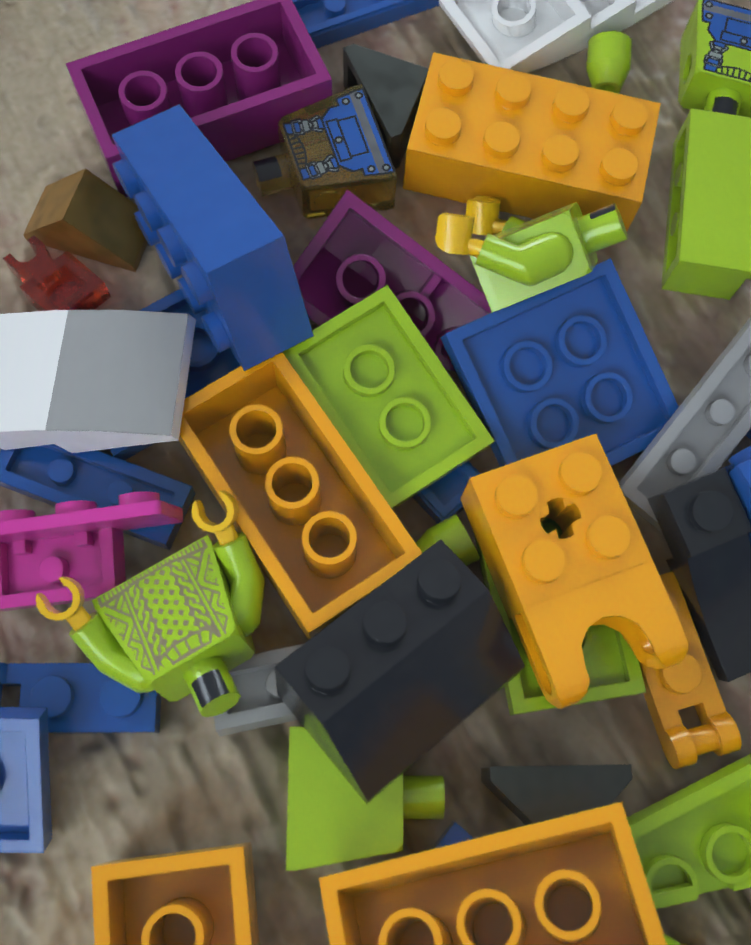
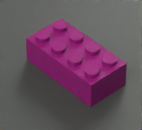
M254 0L66 63L79 101L115 187L125 197L128 196L112 163L121 160L112 134L180 104L225 162L287 140L283 128L284 123H289L290 120L298 118L309 120L315 115L322 117L328 107L333 106L332 78L292 0Z

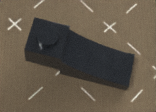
M723 468L648 498V502L673 556L667 559L666 562L680 585L693 623L719 680L730 682L751 673V545L749 539L751 524L726 469Z

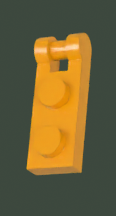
M672 571L661 574L660 577L684 629L688 641V651L681 663L669 668H650L640 663V668L646 693H643L658 738L669 764L673 769L677 770L696 764L698 756L713 751L716 755L723 756L739 751L742 741L734 719L726 711L680 585ZM695 706L701 725L687 729L682 723L678 710Z

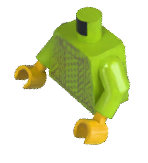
M478 195L474 200L469 199L467 201L465 215L453 213L440 214L435 234L436 244L442 251L450 254L470 256L492 313L591 273L598 261L597 251L628 240L627 232L616 203L582 215L578 203L575 202L527 222L511 216L506 221L499 219L501 200L484 195ZM472 234L487 235L485 240L472 239Z
M219 491L220 497L227 508L226 518L223 522L214 523L210 521L205 515V508L199 499L194 501L191 510L196 525L204 531L215 533L218 542L214 544L207 534L91 601L97 612L89 614L83 607L85 601L84 590L79 582L69 577H58L62 584L70 589L73 596L72 604L67 611H59L53 608L49 599L42 593H37L36 606L39 612L46 618L54 621L66 620L72 627L69 636L102 674L139 694L155 690L169 702L179 701L192 694L203 717H213L228 711L241 697L229 671L251 659L255 653L251 634L261 622L265 589L263 574L245 533H237L233 524L238 517V502L233 495L226 491Z

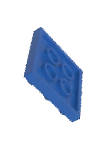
M611 258L595 265L593 271L585 276L487 314L444 334L440 338L474 412L495 441L491 445V449L500 467L595 433L612 466L645 450L679 408Z

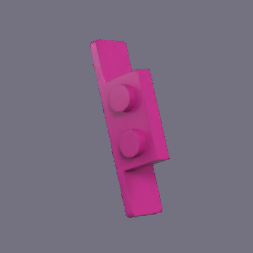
M143 491L121 494L118 496L119 505L97 508V503L94 501L79 500L57 503L55 505V514L35 517V511L26 509L0 511V611L37 607V593L45 595L51 605L72 603L73 596L70 589L64 586L58 577H69L79 582L84 590L85 601H91L126 581L123 530L182 523L183 508L161 501L160 494L157 492Z

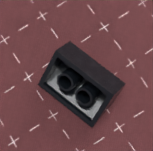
M440 539L275 666L277 695L364 802L368 804L524 669L525 665L489 589Z

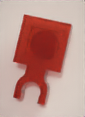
M35 235L28 239L30 246L36 254L32 260L19 262L10 253L3 258L12 274L23 282L20 289L28 302L38 311L95 310L111 297L105 283L70 252L65 251L53 261L44 243Z

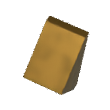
M86 168L45 186L23 234L26 241L136 272L148 244L134 216V213L139 211L137 205Z

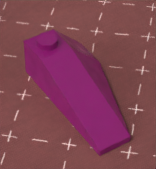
M348 189L293 265L308 318L319 326L388 285L444 368L454 372L456 371L440 338L452 330L492 313L484 293Z

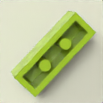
M691 108L673 143L661 289L730 300L746 279L751 280V117Z

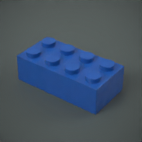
M180 104L112 134V138L121 156V160L112 163L127 196L129 199L134 198L139 209V211L134 213L136 221L150 246L155 245L159 258L170 278L174 279L182 276L177 282L192 312L195 315L202 311L206 312V315L202 316L201 319L218 352L221 353L230 349L243 370L246 371L313 337V331L284 235Z

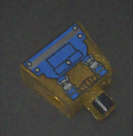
M362 84L353 86L283 116L278 122L281 154L252 162L261 196L293 188L301 214L308 219L328 217L347 189L375 211L389 210L395 207L397 174Z

